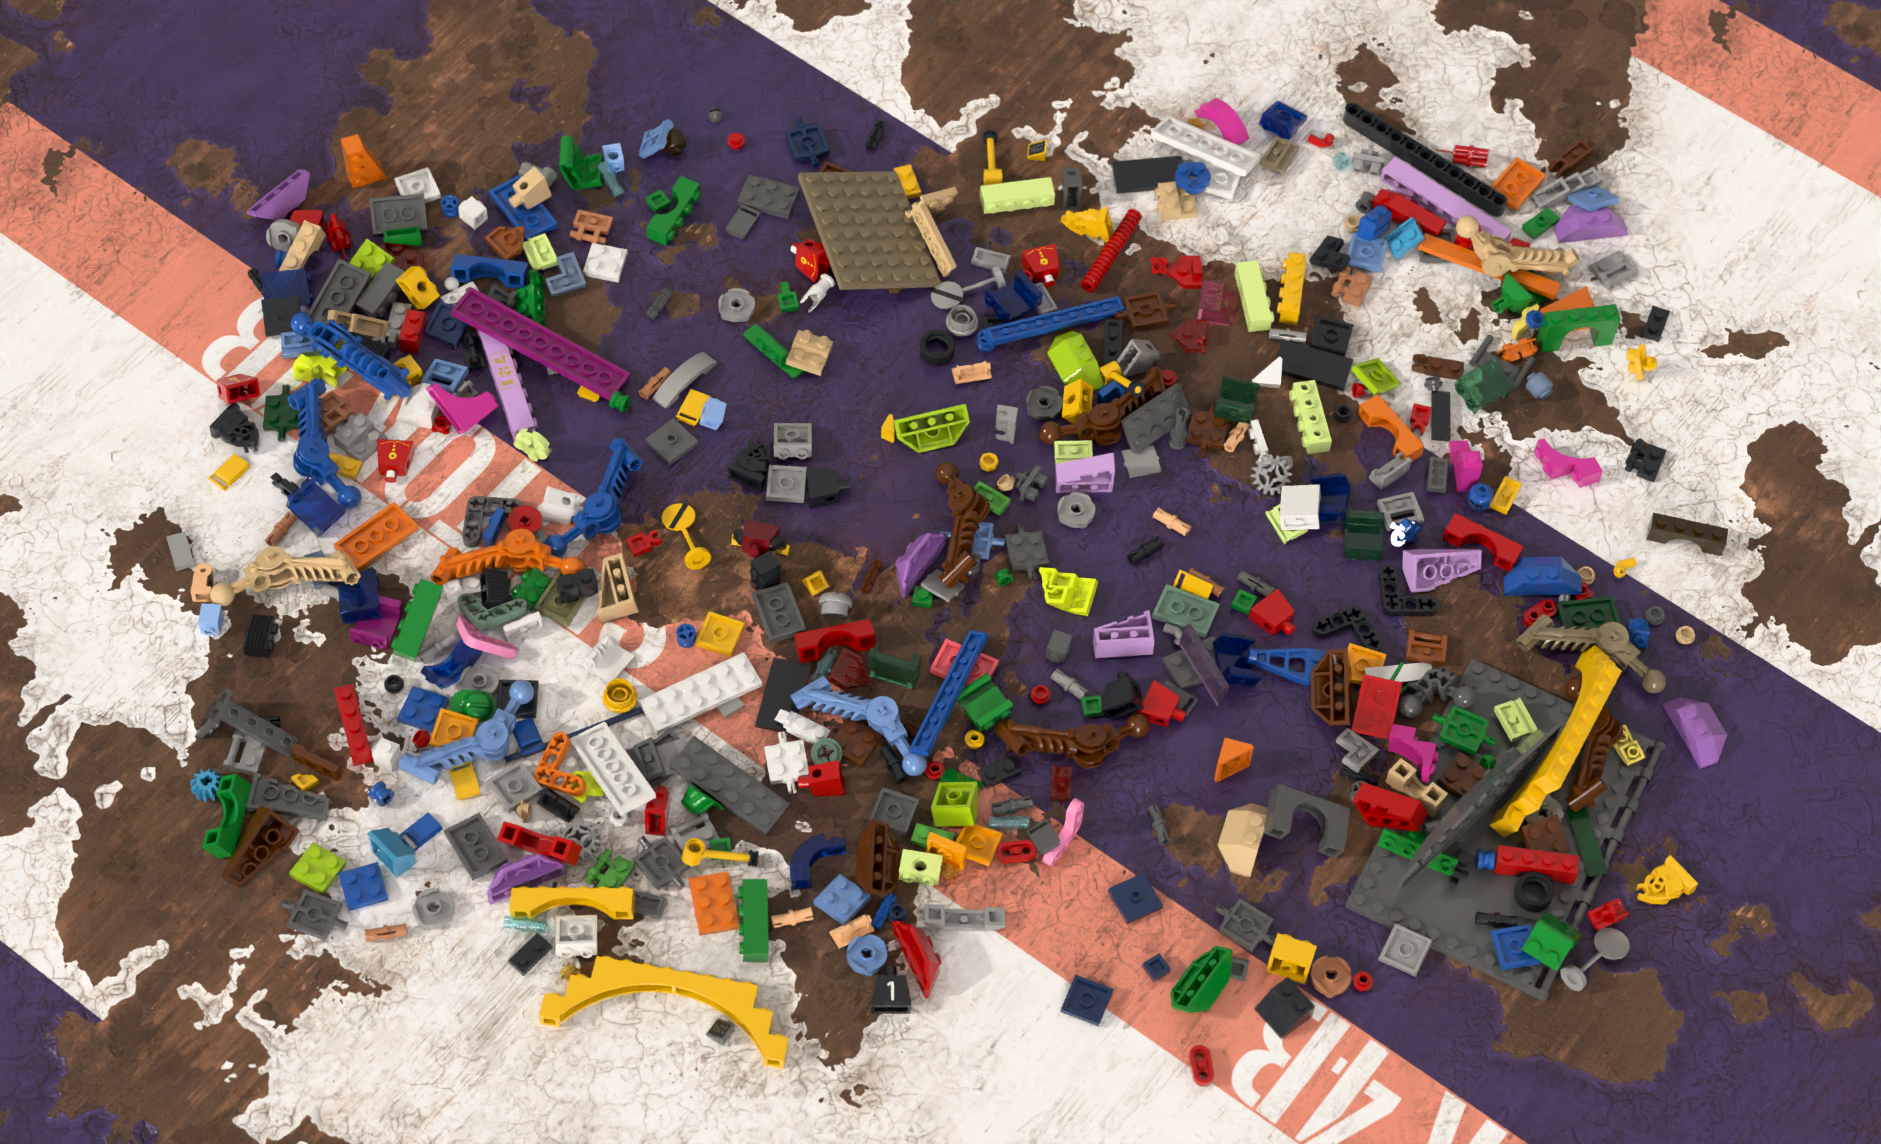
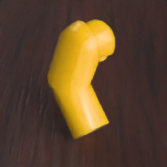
M1633 557L1617 561L1613 570L1614 575L1618 578L1625 576L1627 568L1636 567V559Z

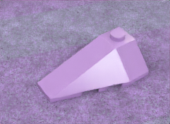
M1403 550L1402 569L1410 591H1431L1436 586L1447 584L1450 580L1459 576L1463 577L1481 569L1482 550Z

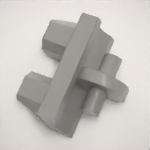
M1369 145V150L1361 149V153H1353L1351 162L1353 163V171L1360 173L1363 171V166L1366 165L1371 166L1369 174L1378 176L1381 168L1383 169L1385 158L1378 157L1379 152L1372 151L1373 145Z

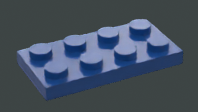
M518 175L489 190V196L515 228H525L524 240L528 241L530 238L556 229L558 223L542 203L537 204L531 209H526L522 203L516 208L511 206L508 199L516 194L513 184L521 178Z

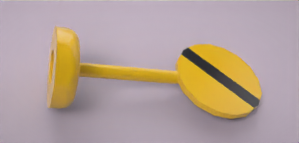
M682 503L667 507L661 516L662 523L670 530H682L691 549L686 554L684 560L687 568L697 570L705 567L710 562L711 555L708 549L704 547L695 548L687 531V528L695 521V511L691 506Z

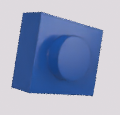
M1113 380L1107 386L1099 389L1097 402L1102 404L1108 403L1115 397L1120 399L1127 391L1123 385Z
M1641 618L1628 619L1629 641L1635 647L1647 648L1650 635L1648 621Z

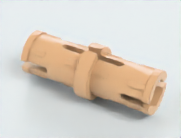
M1241 418L1237 426L1230 431V436L1223 445L1226 451L1233 452L1237 444L1244 439V434L1251 425L1249 420Z
M1160 507L1157 508L1153 515L1154 519L1167 525L1168 529L1172 528L1183 536H1187L1191 529V526L1179 520L1178 516L1171 515Z
M811 907L796 911L788 910L787 913L771 916L773 929L786 925L795 926L796 923L813 920Z

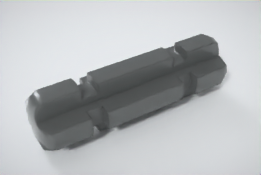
M663 288L660 292L661 294L653 302L652 307L647 310L648 317L652 319L657 317V312L662 310L667 300L672 296L670 289Z

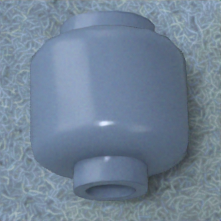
M1533 372L1527 377L1526 389L1535 399H1545L1553 392V382L1544 372Z

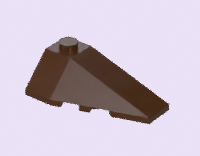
M260 805L249 821L222 877L235 886L240 887L254 876L262 866L274 860L273 858L281 851L284 852L291 845L300 830L271 809Z

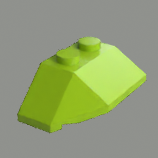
M1070 331L1056 336L1047 355L1062 382L1068 385L1082 379L1093 387V392L1099 391L1104 385L1098 362L1082 334Z
M966 404L897 419L893 422L897 439L917 453L955 445L970 423Z

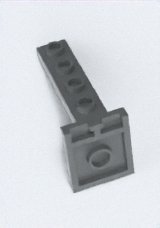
M227 688L211 703L195 734L203 738L207 733L211 734L214 728L216 729L220 722L223 721L287 757L292 753L291 746L298 741L297 737L230 701L229 699L233 691Z

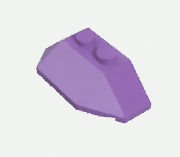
M298 169L292 176H289L246 211L247 215L272 220L285 219L290 211L300 207L301 203L306 199L310 177L309 171Z
M1569 206L1554 227L1558 243L1628 236L1624 219L1608 206L1591 212L1579 206Z
M926 533L917 537L914 543L911 542L907 546L906 553L903 556L898 557L895 563L896 576L902 598H906L947 545V534Z
M1681 697L1663 703L1665 711L1699 768L1702 769L1718 763L1727 733L1709 703Z
M535 853L525 855L515 862L503 864L497 869L487 891L489 904L491 905L511 897V888H518L520 886L533 888L565 875L563 862Z

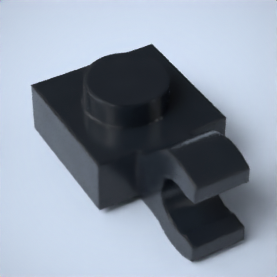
M1457 849L1454 857L1458 858L1459 862L1450 879V882L1456 885L1462 874L1468 876L1476 859V856Z

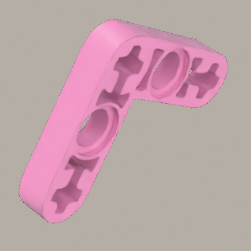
M464 614L458 616L455 625L467 646L505 658L515 659L519 651L516 645L482 635L480 630Z
M1074 798L1066 811L1064 828L1058 835L1061 845L1044 855L1043 862L1052 867L1079 830L1082 823L1084 802Z

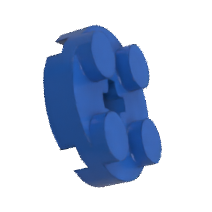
M1186 162L1178 165L1174 180L1176 186L1179 189H1185L1186 193L1199 194L1204 192L1205 188L1209 186L1211 174L1203 162Z

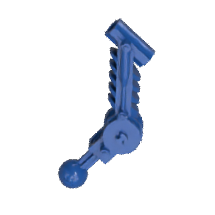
M306 312L296 313L290 321L292 330L298 335H307L314 341L310 346L312 351L319 350V354L326 359L329 357L336 361L339 368H343L344 365L348 366L361 375L366 382L384 393L383 397H385V400L390 401L393 395L403 399L411 394L412 386L405 380L410 373L407 368L400 369L386 358L376 355L360 344L362 337L357 335L354 337L347 331L349 328L345 325L337 324L334 319H330L327 324L318 320L314 324L313 318ZM339 340L344 342L340 351L335 347Z
M315 378L289 395L287 399L293 409L300 410L302 408L298 416V421H300L298 424V429H300L298 437L300 439L292 459L293 467L298 474L306 478H313L321 487L328 482L338 493L339 504L345 509H354L361 503L362 495L358 488L351 485L346 486L337 477L336 474L339 467L328 456L330 452L329 446L321 439L323 436V431H321L323 423L320 422L323 419L321 414L323 407L321 406L322 398L318 397L323 395L327 388L321 379Z
M615 438L611 441L609 448L613 455L610 456V463L606 466L607 471L604 472L605 477L601 480L602 485L599 486L597 493L590 495L585 500L583 510L571 518L575 526L563 535L553 534L545 539L544 544L551 546L553 556H563L567 551V544L580 535L589 540L594 538L596 534H610L620 527L622 517L618 505L620 502L619 497L622 496L621 491L625 488L624 482H627L628 471L636 472L643 463L641 458L623 438Z

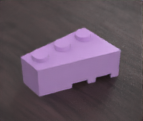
M1114 453L1056 464V493L1112 492L1115 476Z
M1145 611L1143 615L1137 617H1127V620L1119 623L1115 621L1094 628L1093 647L1095 658L1153 655L1154 634L1150 611Z

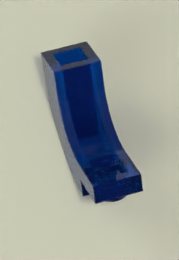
M461 638L452 653L444 661L436 665L423 666L420 673L425 676L429 683L435 684L440 689L447 688L460 680L461 673L466 667L475 665L483 651L467 646Z
M823 833L805 840L796 849L790 862L791 891L811 888L810 868L813 863L823 857L846 854V839L834 837L825 840Z

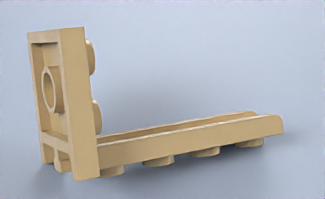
M955 187L921 195V201L915 202L911 206L912 210L905 212L908 219L914 218L943 277H947L956 268V263L930 213L935 212L937 214L945 209L944 207L953 201V198L958 193Z

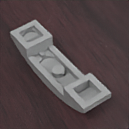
M704 352L691 357L665 380L654 394L653 400L667 410L679 399V393L699 375L708 373L717 362Z
M924 904V924L953 931L1002 929L1006 926L1005 908L985 907L984 910L945 909V905Z

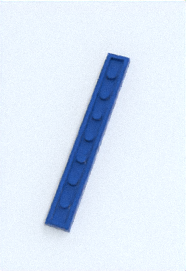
M1119 296L985 328V334L990 345L995 346L1114 317L1115 312L1125 311L1126 309Z
M969 630L909 748L911 753L924 756L930 755L989 638L987 633Z

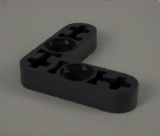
M1385 564L1380 568L1379 584L1384 614L1387 616H1433L1436 614L1439 603L1435 598L1400 597L1396 568L1391 564ZM1386 571L1391 575L1389 581H1387ZM1392 587L1395 592L1387 593L1385 588ZM1390 600H1392V606L1394 607V609H1391V607L1389 606ZM1407 603H1412L1415 605L1416 608L1414 610H1409L1406 608L1405 605Z
M1351 606L1320 618L1313 624L1312 634L1316 638L1323 639L1351 628L1362 647L1381 652L1382 641L1362 608L1358 606ZM1352 613H1354V615H1358V618H1356L1355 616L1351 617ZM1340 619L1343 624L1337 626L1333 623V620ZM1362 627L1367 628L1369 633L1362 634L1359 632V629Z

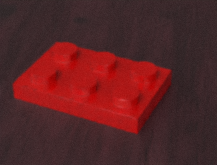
M1364 674L1352 731L1389 740L1402 682Z

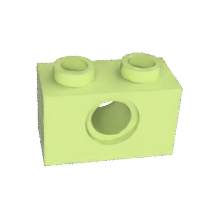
M903 849L899 868V880L907 883H923L926 886H938L943 855ZM921 867V868H924L925 870H923V871H918L916 868Z

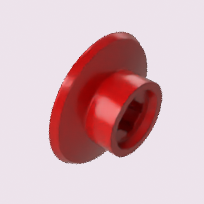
M523 505L514 508L509 513L507 521L512 531L515 529H526L534 533L541 526L542 516L536 508Z

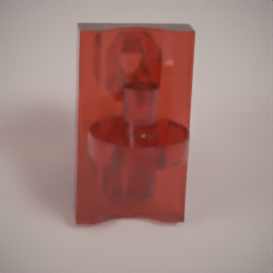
M1052 765L1050 800L1055 802L1070 801L1072 766L1059 767Z

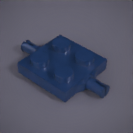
M802 117L796 118L795 122L798 127L785 131L795 162L811 160L813 168L819 167L820 163L817 158L830 155L820 124L804 125Z

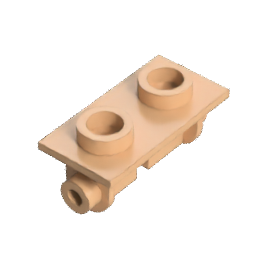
M983 361V363L965 366L958 365L956 368H952L955 384L992 379L990 362L986 363V361Z
M864 914L848 922L846 926L842 925L829 933L840 949L848 945L855 937L860 935L861 937L866 936L875 930L871 925V917Z

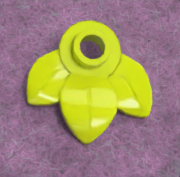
M589 770L572 773V775L582 778L587 785L586 792L582 796H573L576 801L584 803L587 795L603 796L602 788ZM570 783V785H571L574 789H575L576 787L579 788V786H580V785L575 786V785H572V784Z

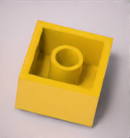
M1277 933L1266 972L1284 978L1289 977L1293 981L1305 984L1317 946L1309 941H1300L1290 935Z

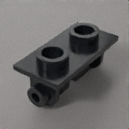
M472 331L466 332L464 339H461L466 367H468V370L486 367L479 336L475 337Z
M543 788L540 791L541 797L536 802L568 823L580 811L578 806L550 788Z

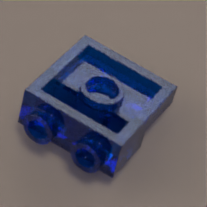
M1277 100L1262 113L1259 125L1264 130L1276 133L1280 138L1290 140L1296 135L1298 128L1306 122L1308 116Z

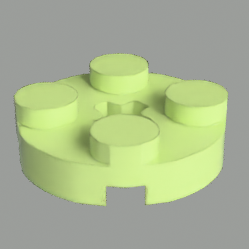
M521 429L515 436L514 446L528 454L532 461L546 459L552 449L548 448L550 444L547 439L538 432L533 431L529 433L527 432L528 429Z

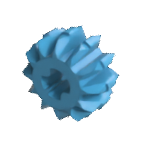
M210 767L206 772L201 769V774L194 773V779L190 782L192 794L198 800L203 798L207 802L211 798L215 802L220 779L223 776L220 775L218 770L213 772Z

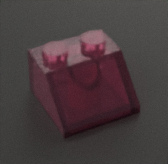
M1203 279L1197 321L1233 326L1237 294L1222 282Z

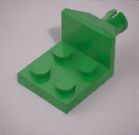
M1507 273L1501 288L1500 298L1492 302V308L1494 311L1497 310L1496 313L1498 314L1509 308L1512 312L1522 315V312L1527 307H1532L1536 304L1540 306L1550 298L1524 289Z

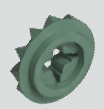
M831 738L818 740L811 749V758L815 765L838 760L840 763L843 756L842 747ZM825 748L828 751L834 750V752L830 754V761L827 757H819L825 753Z

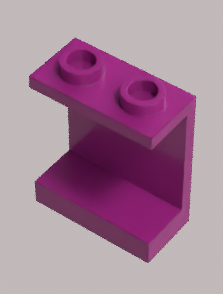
M364 592L362 597L363 609L355 629H349L351 641L356 644L371 645L376 649L383 648L388 650L403 613L402 601Z

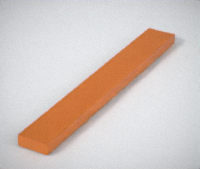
M1424 234L1426 239L1420 243L1418 250L1485 274L1482 269L1481 258L1474 251L1432 235ZM1518 269L1515 272L1509 270L1503 275L1494 276V278L1504 281L1505 275L1509 273L1524 289L1555 300L1561 283L1523 269Z

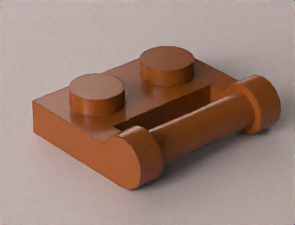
M1409 629L1406 660L1444 666L1448 635H1435ZM1414 639L1424 640V641H1431V642H1437V643H1440V644H1434V643H1428V642H1422V641H1415Z

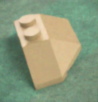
M1251 803L1228 810L1218 842V848L1231 873L1250 878L1264 834L1267 807Z

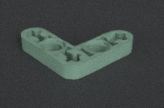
M465 593L457 598L459 610L479 630H488L524 616L528 612L527 602L524 599H514L487 610L472 594Z

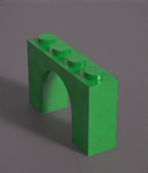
M1616 304L1545 312L1537 336L1541 353L1559 351L1563 338L1569 332L1583 327H1591L1590 334L1594 347L1612 345L1621 320Z

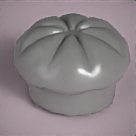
M956 305L946 317L948 330L960 337L973 334L979 324L974 310L967 305Z
M827 592L818 600L819 605L822 606L821 615L826 617L846 618L848 617V610L853 606L851 598L843 593Z

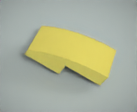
M1538 304L1524 309L1521 320L1514 323L1511 333L1514 340L1520 338L1530 329L1526 323V315L1529 311H1538Z
M1625 724L1622 726L1623 735L1613 747L1628 766L1644 759L1645 755L1637 740H1633Z

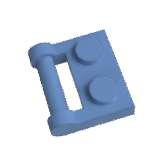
M666 119L660 126L653 130L649 129L644 133L638 156L645 159L666 146L668 132L673 128L671 120Z
M434 359L422 378L421 383H438L431 381L433 378L452 383L451 385L438 384L452 395L454 393L458 394V389L468 375L469 370L466 366Z

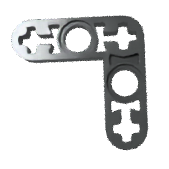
M471 497L467 502L462 533L464 545L473 548L480 543L484 516H491L496 511L490 509L491 505L498 504L502 509L506 505L505 517L508 518L513 506H522L521 501L513 498ZM471 519L479 520L476 525L468 523ZM470 531H473V534H474V537L472 538V540H469V539H468V538H470V535H471V532H470Z

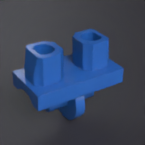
M1404 518L1401 523L1393 522L1390 527L1396 531L1391 535V542L1394 546L1398 547L1405 545L1407 541L1416 543L1419 540L1417 534L1423 528L1416 520L1410 521L1408 518Z

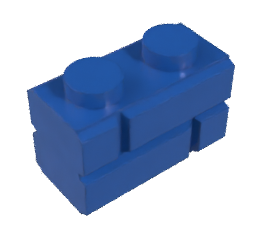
M1384 206L1375 207L1360 218L1357 236L1366 241L1373 242L1389 230L1393 213Z

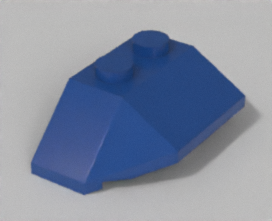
M1561 556L1522 557L1504 577V596L1582 594L1581 576Z

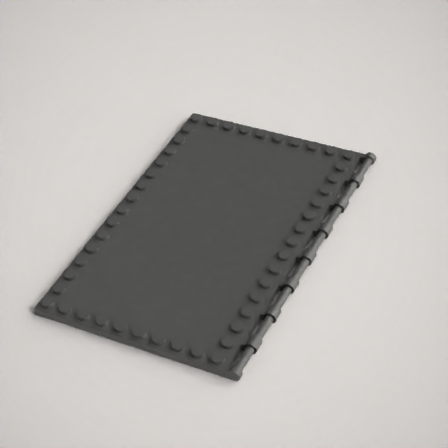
M1471 659L1461 678L1459 687H1472L1478 695V700L1473 708L1466 711L1490 720L1486 735L1497 739L1494 747L1483 742L1478 747L1476 754L1473 755L1438 740L1443 725L1438 723L1429 740V743L1437 744L1436 752H1439L1435 775L1430 776L1429 783L1421 782V773L1416 766V777L1426 786H1429L1432 782L1447 792L1448 796L1445 805L1433 818L1427 814L1423 823L1439 820L1440 817H1444L1461 799L1436 782L1441 773L1459 752H1462L1480 765V757L1492 754L1496 757L1494 758L1495 761H1498L1501 757L1505 758L1513 746L1517 747L1521 739L1513 742L1510 741L1494 712L1495 706L1521 698L1538 730L1558 722L1562 724L1555 739L1556 741L1575 705ZM1451 698L1442 716L1446 717L1451 712L1453 705H1455L1453 698ZM1631 730L1629 732L1633 740H1637L1644 755L1647 748L1653 750L1646 766H1640L1642 760L1627 766L1613 746L1609 747V753L1607 754L1601 776L1608 789L1593 800L1595 802L1594 808H1589L1587 805L1583 807L1587 809L1599 848L1604 840L1609 842L1603 855L1607 870L1617 845H1620L1623 839L1625 827L1639 805L1638 800L1642 791L1654 773L1653 768L1659 755L1664 752L1666 747L1661 741L1651 740ZM1583 746L1561 787L1549 793L1562 807L1563 818L1561 826L1571 849V852L1567 854L1579 856L1578 875L1574 884L1554 882L1550 876L1546 875L1553 883L1554 896L1550 905L1545 910L1536 913L1528 912L1516 903L1514 898L1515 886L1519 878L1529 872H1522L1515 876L1494 874V869H1476L1475 862L1468 876L1462 874L1457 885L1450 882V876L1426 867L1401 891L1396 892L1397 884L1411 860L1379 847L1378 842L1351 892L1345 908L1391 930L1396 923L1433 940L1430 948L1535 998L1546 1001L1549 996L1550 986L1556 974L1560 972L1564 961L1558 971L1553 970L1542 962L1536 965L1501 970L1490 933L1491 930L1507 927L1493 928V926L1476 925L1475 915L1478 911L1492 914L1499 912L1501 915L1517 916V926L1531 924L1533 930L1538 920L1548 912L1577 931L1580 930L1579 925L1587 908H1590L1595 898L1594 893L1600 880L1606 875L1593 876L1587 891L1581 890L1588 873L1567 813L1572 808L1565 799L1573 793L1571 787L1574 784ZM1535 769L1443 852L1454 857L1457 849L1476 856L1477 849H1482L1484 852L1494 850L1496 854L1498 845L1527 849L1519 829L1517 832L1504 838L1489 825L1497 810L1501 809L1511 799ZM1634 778L1638 780L1632 796L1628 798L1625 795ZM1618 809H1620L1624 813L1617 828L1613 829L1610 826ZM1540 811L1538 815L1546 817L1547 813ZM1524 821L1521 823L1520 827L1525 826ZM1422 823V825H1421V827H1420L1419 830L1421 831V833L1425 834L1424 831H1423V823ZM1387 828L1401 835H1404L1406 831ZM1528 883L1522 889L1523 894L1532 901H1541L1546 896L1545 890L1538 884ZM1573 904L1580 905L1572 923L1565 922ZM1544 967L1549 971L1541 988L1538 989L1534 986Z

